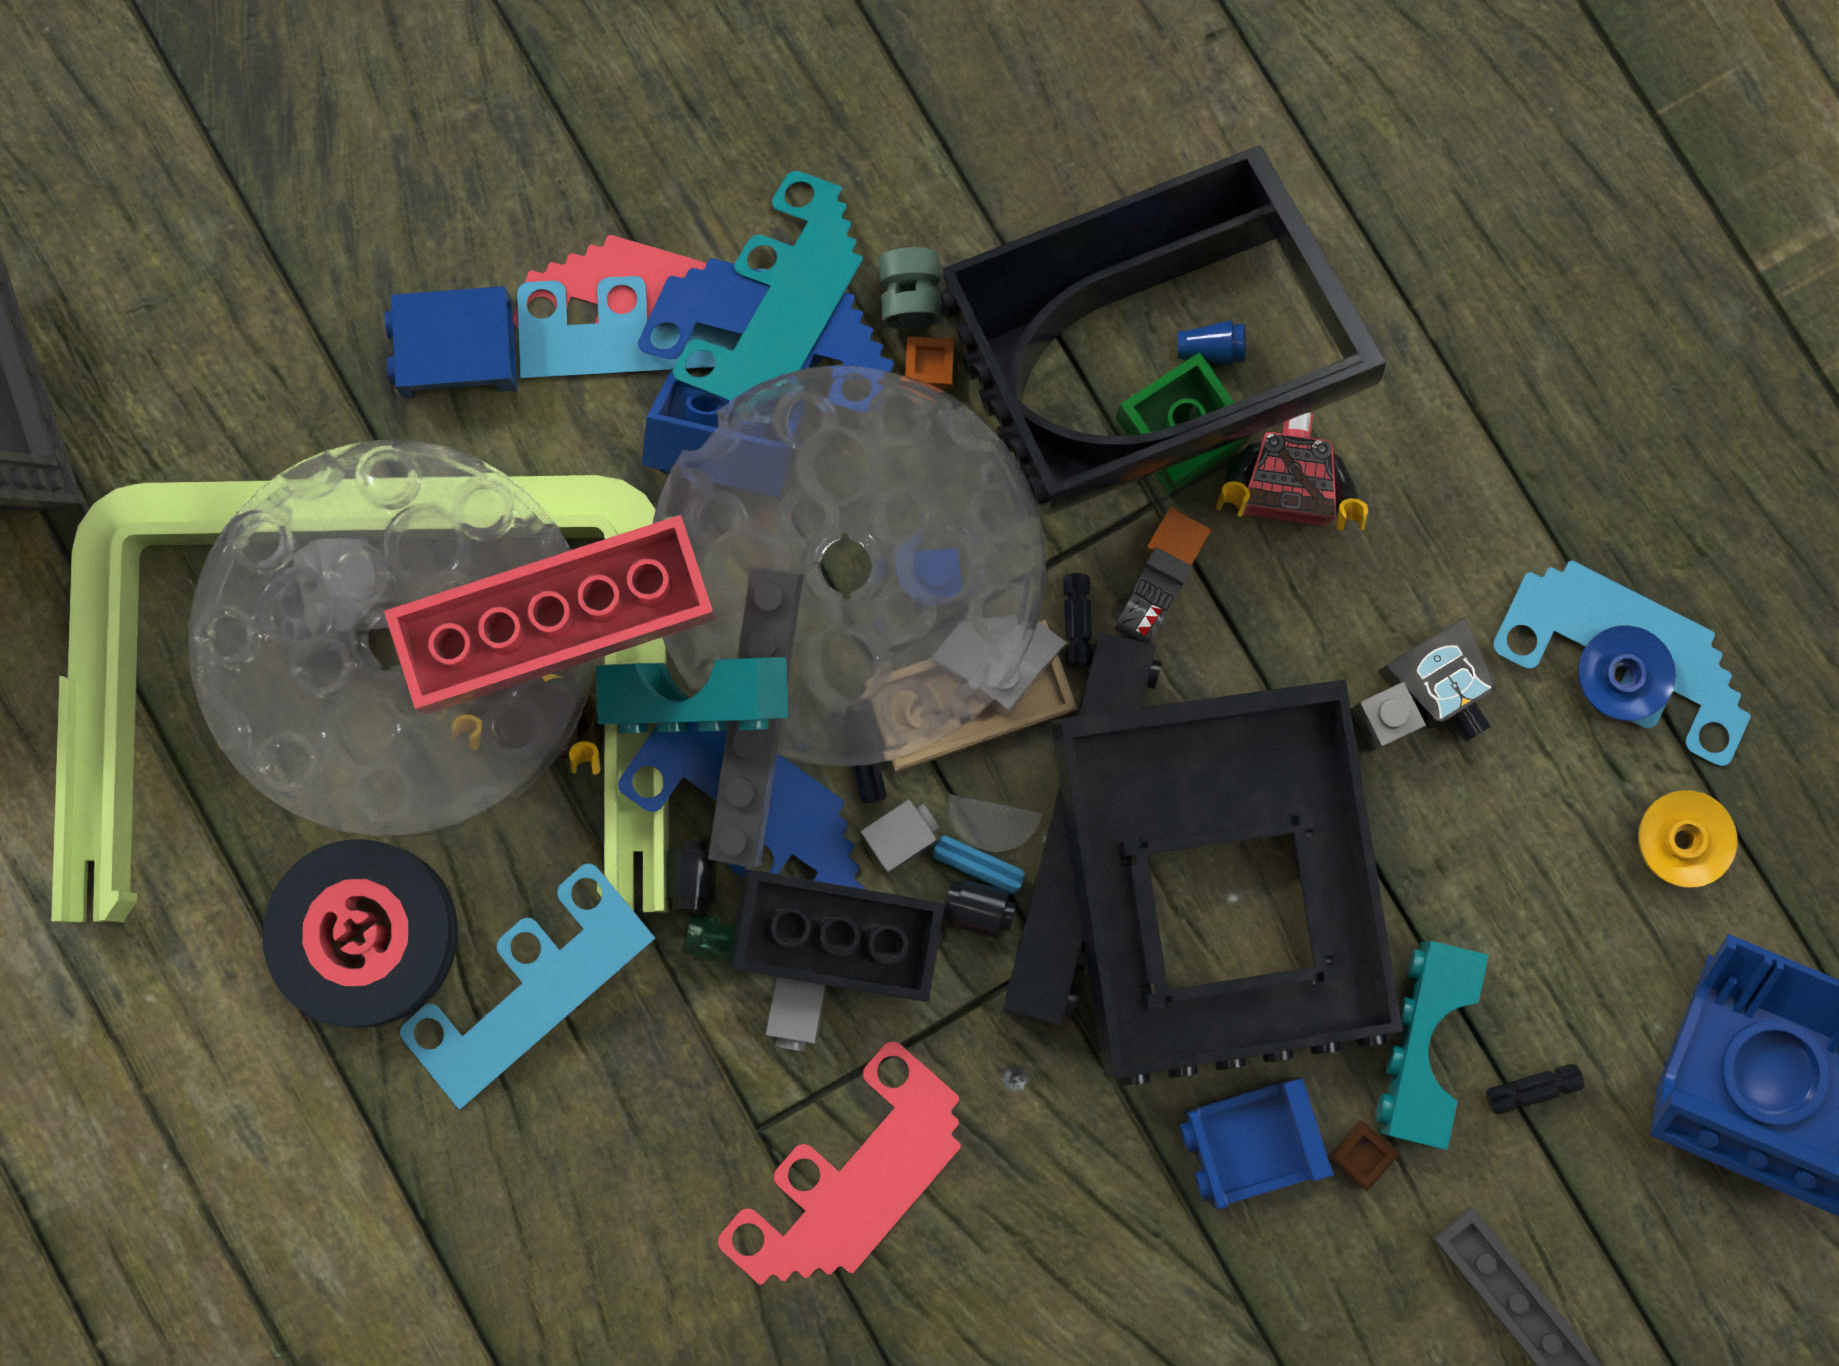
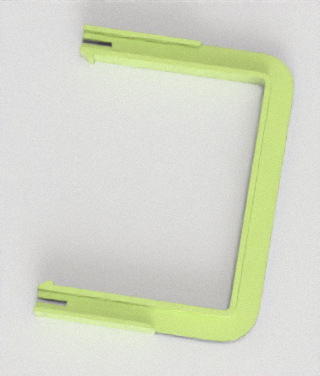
M598 475L140 483L117 488L95 502L77 527L72 549L68 678L59 676L51 921L63 923L86 922L88 861H95L93 922L125 923L126 917L137 903V893L130 892L139 564L140 554L144 548L151 545L312 543L315 540L352 537H367L368 542L550 538L607 539L661 521L660 515L647 496L621 479ZM666 636L606 655L605 665L665 663L667 666ZM648 723V732L621 734L618 733V724H605L604 876L634 911V852H643V912L670 913V897H667L669 798L660 810L649 812L622 794L618 787L620 777L657 726V723ZM645 766L636 771L632 783L637 794L645 798H652L662 791L664 778L658 769ZM597 883V892L602 898V890Z

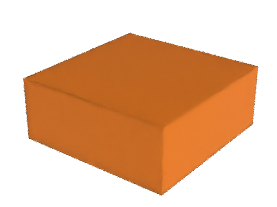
M907 336L905 387L952 389L954 338Z
M1169 507L1145 551L1152 554L1154 548L1157 547L1192 565L1212 529Z

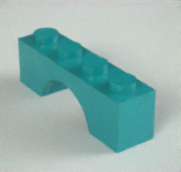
M786 657L715 660L707 683L692 698L676 686L665 663L596 665L598 724H618L619 734L648 732V723H657V732L687 731V722H697V731L728 730L727 721L738 720V730L769 729V719L789 718Z
M1435 941L1421 942L1419 950H1412L1407 966V977L1413 978L1409 998L1402 997L1399 1004L1403 1032H1401L1399 1045H1392L1386 1064V1073L1392 1075L1388 1094H1381L1376 1109V1122L1382 1123L1380 1128L1381 1134L1448 1150L1458 1101L1444 1091L1431 1071L1428 1057L1429 1042L1435 1027L1445 1015L1459 1007L1479 1003L1489 955Z

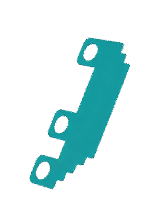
M793 171L786 175L772 199V205L776 210L808 221L794 246L764 235H754L747 241L735 262V270L740 275L770 285L769 290L733 352L701 339L692 340L687 344L673 368V375L677 380L743 406L749 404L751 398L756 393L763 396L769 395L773 386L778 385L785 389L791 387L863 260L861 255L852 251L857 243L856 239L847 236V232L852 224L851 221L842 218V214L847 206L845 203L837 200L842 191L840 185L800 171ZM796 182H806L814 189L813 199L803 207L790 206L785 200L787 188ZM769 246L777 254L774 266L762 272L752 270L747 263L749 253L756 247ZM697 351H708L715 357V367L705 377H693L686 370L687 359Z

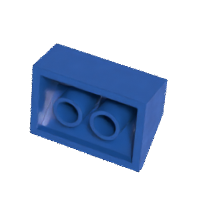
M670 371L646 418L641 465L655 468L665 474H681L703 479L711 484H724L746 489L760 496L771 495L781 497L791 472L807 402L771 393L767 396L756 393L751 398L749 404L743 406L681 382L674 377L673 371Z

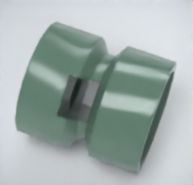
M908 247L890 250L879 256L880 286L888 290L881 295L883 325L893 329L910 330L927 328L942 322V301L939 290L934 288V286L940 283L939 253L928 248Z

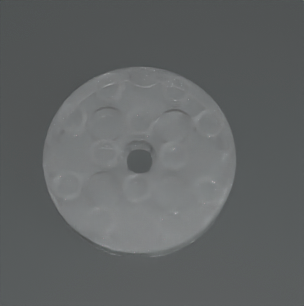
M823 366L782 374L759 383L736 396L717 411L718 427L699 450H682L662 489L653 518L654 524L678 515L682 516L716 620L662 637L677 670L689 688L692 690L705 686L711 675L715 660L737 659L750 568L759 566L804 574L787 684L789 718H782L777 754L793 760L817 765H870L894 760L917 752L948 737L975 719L995 700L1021 664L1035 633L1045 590L1046 555L1039 511L1031 488L1018 462L1003 440L974 411L945 391L899 373L859 366ZM841 533L849 534V540L862 545L867 551L872 564V571L867 582L862 588L851 593V599L843 598L841 592L832 589L825 582L821 572V559L825 550L832 543L841 540Z
M375 440L327 450L297 463L261 487L238 509L210 550L200 573L192 601L189 621V660L198 704L208 728L234 767L257 790L281 807L309 821L349 833L384 838L419 837L464 827L465 820L483 813L501 801L512 802L530 788L551 766L565 747L580 719L591 686L595 659L425 715L414 708L401 665L391 666L389 671L380 670L382 663L373 656L370 650L368 632L380 618L385 616V610L570 551L568 543L543 507L522 486L482 460L452 448L408 440Z

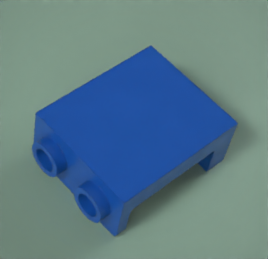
M505 286L391 295L392 311L385 312V329L388 339H393L394 356L387 358V373L390 384L395 385L404 398L415 397V391L482 385H495L499 392L518 391L513 300Z
M1293 1077L1184 1111L1187 1122L1179 1124L1187 1152L1196 1151L1202 1169L1201 1171L1194 1172L1199 1193L1203 1202L1211 1200L1213 1207L1218 1210L1227 1208V1204L1305 1180L1317 1181L1333 1176L1303 1078Z

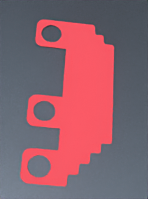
M609 235L606 237L604 246L589 245L586 255L581 256L571 253L563 265L550 262L544 273L533 270L529 271L525 283L537 281L561 282L566 289L567 308L571 297L598 304L597 286L604 278L638 276L643 279L646 285L647 319H649L668 277L684 278L689 269L703 270L707 263ZM627 285L613 287L607 296L609 308L618 314L629 313L637 303L635 291ZM536 290L527 300L528 304L536 297H546L554 303L555 309L557 308L556 297L548 290ZM518 305L513 317L516 327H518ZM598 315L595 324L599 323Z
M891 1041L886 1043L863 1071L865 1081L895 1108L840 1172L807 1144L795 1147L774 1173L776 1185L805 1210L790 1230L783 1236L755 1210L743 1209L719 1235L718 1246L721 1251L759 1285L764 1284L770 1275L774 1274L781 1281H786L794 1271L800 1273L804 1278L810 1277L818 1268H821L827 1275H831L839 1266H842L849 1273H854L961 1148V1144L952 1136V1132L959 1125V1121L951 1112L959 1102V1096L898 1042ZM889 1056L902 1058L909 1068L908 1079L897 1088L883 1085L878 1078V1066L884 1058ZM799 1159L812 1160L819 1168V1182L811 1190H797L789 1181V1169ZM746 1223L758 1226L764 1235L763 1247L758 1253L751 1256L738 1253L732 1243L734 1231L740 1225Z

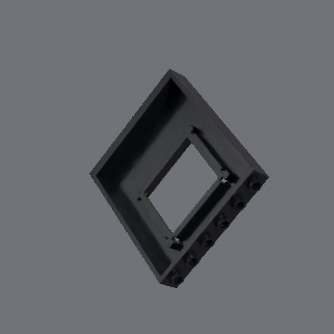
M1346 679L1064 718L1051 723L1104 1076L1114 1079L1119 1078L1121 1086L1137 1085L1150 1082L1149 1073L1168 1070L1169 1078L1185 1077L1198 1074L1197 1065L1215 1062L1216 1070L1234 1069L1246 1066L1245 1057L1263 1055L1264 1062L1282 1061L1293 1058V1049L1310 1047L1311 1054L1331 1053L1341 1050L1339 1042L1357 1039L1358 1046H1373L1387 1043L1386 1034L1403 1032ZM1293 833L1314 967L1168 990L1147 854ZM1132 855H1134V857H1135V864H1136V865H1133V864H1132V861H1131V856H1132ZM1153 983L1155 987V993H1153L1151 990V984Z

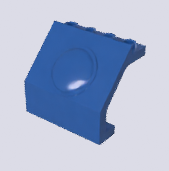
M1727 934L1715 955H1708L1662 1072L1657 1086L1650 1136L1839 1216V980Z

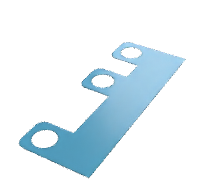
M638 276L608 277L599 282L597 286L599 323L567 325L566 289L559 281L526 282L518 288L520 378L672 370L679 357L671 360L644 353L638 348V340L647 323L646 285L643 279ZM627 285L635 291L637 303L632 311L626 314H618L609 308L607 296L613 287ZM540 289L552 292L557 300L555 312L550 317L544 319L532 316L527 309L529 296L534 291ZM696 322L687 344L692 340L701 339L733 352L742 334ZM662 323L653 329L650 336L651 343L659 349L671 348L678 342L680 331L672 323ZM697 351L687 359L686 369L715 367V357L708 351Z
M582 865L558 888L559 900L583 928L561 950L557 948L539 924L532 918L521 919L498 940L497 951L520 979L522 984L466 1034L462 1036L435 1004L423 1006L402 1025L400 1030L402 1040L459 1110L655 939L654 935L595 865ZM582 878L595 880L602 890L600 903L590 910L579 908L572 899V888ZM522 932H529L535 935L541 945L539 957L529 964L518 962L511 953L513 938ZM422 1019H435L443 1028V1041L435 1049H424L415 1040L414 1029Z

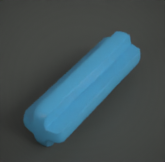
M942 835L938 839L933 850L932 857L936 861L996 888L1010 891V894H1017L1025 879V872L1022 869L946 835Z

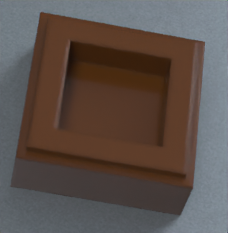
M1359 1120L1327 1157L1363 1190L1368 1191L1400 1154L1364 1121Z

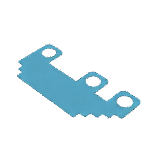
M1573 560L1567 563L1565 570L1562 572L1551 567L1547 569L1543 577L1532 572L1525 574L1494 640V649L1499 655L1525 668H1534L1539 664L1554 631L1586 646L1594 636L1611 627L1630 625L1643 628L1656 635L1666 645L1672 655L1676 670L1673 691L1701 705L1686 738L1687 748L1692 753L1719 766H1724L1731 762L1751 716L1750 713L1738 707L1737 704L1741 694L1729 687L1728 684L1732 675L1719 665L1723 655L1722 652L1711 645L1715 637L1713 631ZM1517 625L1530 627L1537 636V646L1528 655H1517L1508 647V632ZM1628 668L1621 684H1628L1631 680V672ZM1665 705L1655 714L1631 722L1643 728H1652L1658 723ZM1710 722L1723 725L1729 734L1727 747L1718 753L1705 750L1699 741L1701 728Z

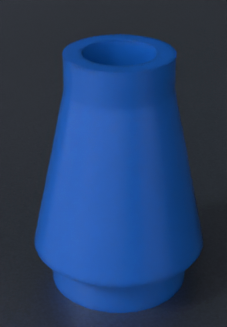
M1232 319L1188 331H1178V358L1190 359L1200 352L1208 363L1234 367V362H1245V324H1233Z

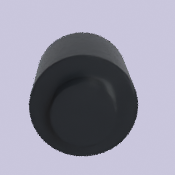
M679 841L678 850L668 851L667 897H671V909L710 911V899H715L717 861L708 859V842Z
M964 880L963 884L952 881L945 901L943 919L952 921L955 928L998 938L1001 929L1010 931L1017 903L1008 901L1010 891L969 880Z

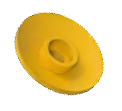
M1682 790L1666 794L1650 805L1643 815L1639 826L1638 842L1646 865L1657 877L1674 886L1694 888L1716 881L1729 869L1737 851V831L1730 814L1716 799L1698 791ZM1679 831L1686 833L1689 838V845L1686 849H1681L1676 845L1675 836Z

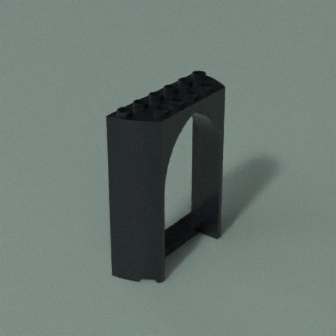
M1261 145L942 269L946 288L939 290V294L948 317L955 316L958 325L956 327L957 334L965 351L961 355L966 371L971 380L977 378L982 387L979 390V395L983 407L989 417L996 416L1000 425L996 427L999 440L1005 453L1013 452L1017 464L1014 465V469L1023 491L1031 490L1037 505L1040 506L1045 516L1052 515L1365 391L1377 385L1385 371L1386 361ZM1274 239L1278 241L1344 360L1185 423L1147 434L1103 436L1073 431L1040 417L1022 403L1027 380L1041 354L1058 335L1080 318L1110 303Z

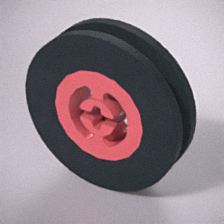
M350 839L327 844L312 851L295 863L286 872L272 893L263 923V950L266 963L275 984L282 994L295 1007L310 1017L324 1023L345 1027L384 1025L402 1019L418 1010L437 992L444 982L453 963L458 940V923L454 903L448 889L438 874L426 862L407 850L387 843L366 839ZM372 899L386 910L391 922V941L386 951L384 947L388 940V927L374 924L381 919L380 916L358 910L357 903L359 900ZM336 916L337 921L333 928L334 941L348 942L356 937L359 933L356 927L357 924L373 925L363 933L366 939L365 943L351 941L340 948L348 954L364 956L365 965L360 969L347 966L334 951L331 943V927Z

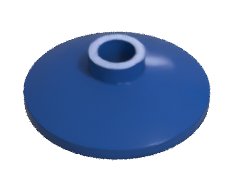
M1622 625L1608 628L1588 642L1579 659L1578 680L1585 698L1598 712L1615 720L1637 721L1655 714L1667 703L1674 690L1676 670L1670 651L1656 635L1640 627ZM1616 668H1623L1625 670L1628 668L1630 670L1631 680L1628 684H1621L1616 681L1614 676Z

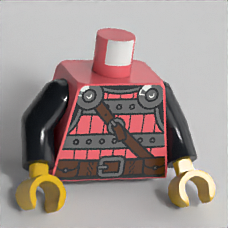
M1311 413L1284 422L1282 434L1266 432L1260 443L1247 445L1228 467L1224 485L1215 505L1216 509L1221 511L1223 503H1232L1237 506V516L1239 517L1248 515L1326 527L1335 518L1337 510L1336 528L1339 531L1345 530L1346 520L1356 521L1360 525V531L1365 530L1368 515L1367 504L1359 500L1355 484L1342 457L1333 453L1332 442L1311 438L1313 414Z

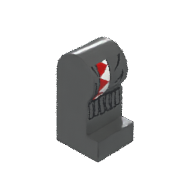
M1155 547L1114 629L1136 641L1150 644L1191 573L1193 566Z

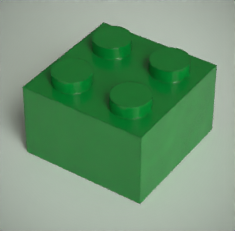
M1199 352L1122 402L1119 406L1116 420L1128 436L1147 434L1185 423L1235 402ZM1251 436L1155 473V476L1168 495H1170L1246 445Z

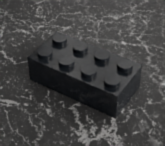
M751 869L744 870L727 967L740 971L929 1002L945 903Z

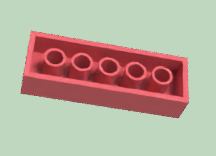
M681 515L384 611L414 708L425 715L716 620Z

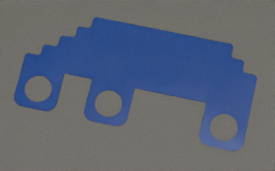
M714 258L708 260L703 270L689 269L684 278L670 276L667 278L638 340V348L647 354L670 360L676 359L682 354L696 322L743 334L769 290L770 285L738 274L734 263ZM751 268L754 271L762 272L761 270ZM844 292L791 387L785 389L776 385L773 388L786 392L798 389L814 354L843 361L830 392L831 402L837 406L859 412H869L877 405L894 362L893 360L881 357L883 345L871 341L870 338L874 330L872 327L860 323L863 312L851 307L855 297L853 294ZM662 323H672L680 331L678 342L668 349L656 348L650 339L653 329ZM853 375H865L873 383V391L870 396L859 402L848 400L842 391L844 382Z
M687 722V731L657 732L656 726L618 781L620 792L646 811L655 812L662 808L682 777H684L717 801L727 730L697 731V722ZM778 753L764 845L773 854V865L768 873L779 874L793 854L818 872L814 881L865 889L863 885L855 880V875L859 871V865L849 858L854 845L843 834L848 827V821L839 815L840 810L844 806V800ZM645 766L658 769L664 778L662 791L652 798H645L637 794L632 783L636 771ZM729 863L730 869L743 878L744 870H746L745 867Z

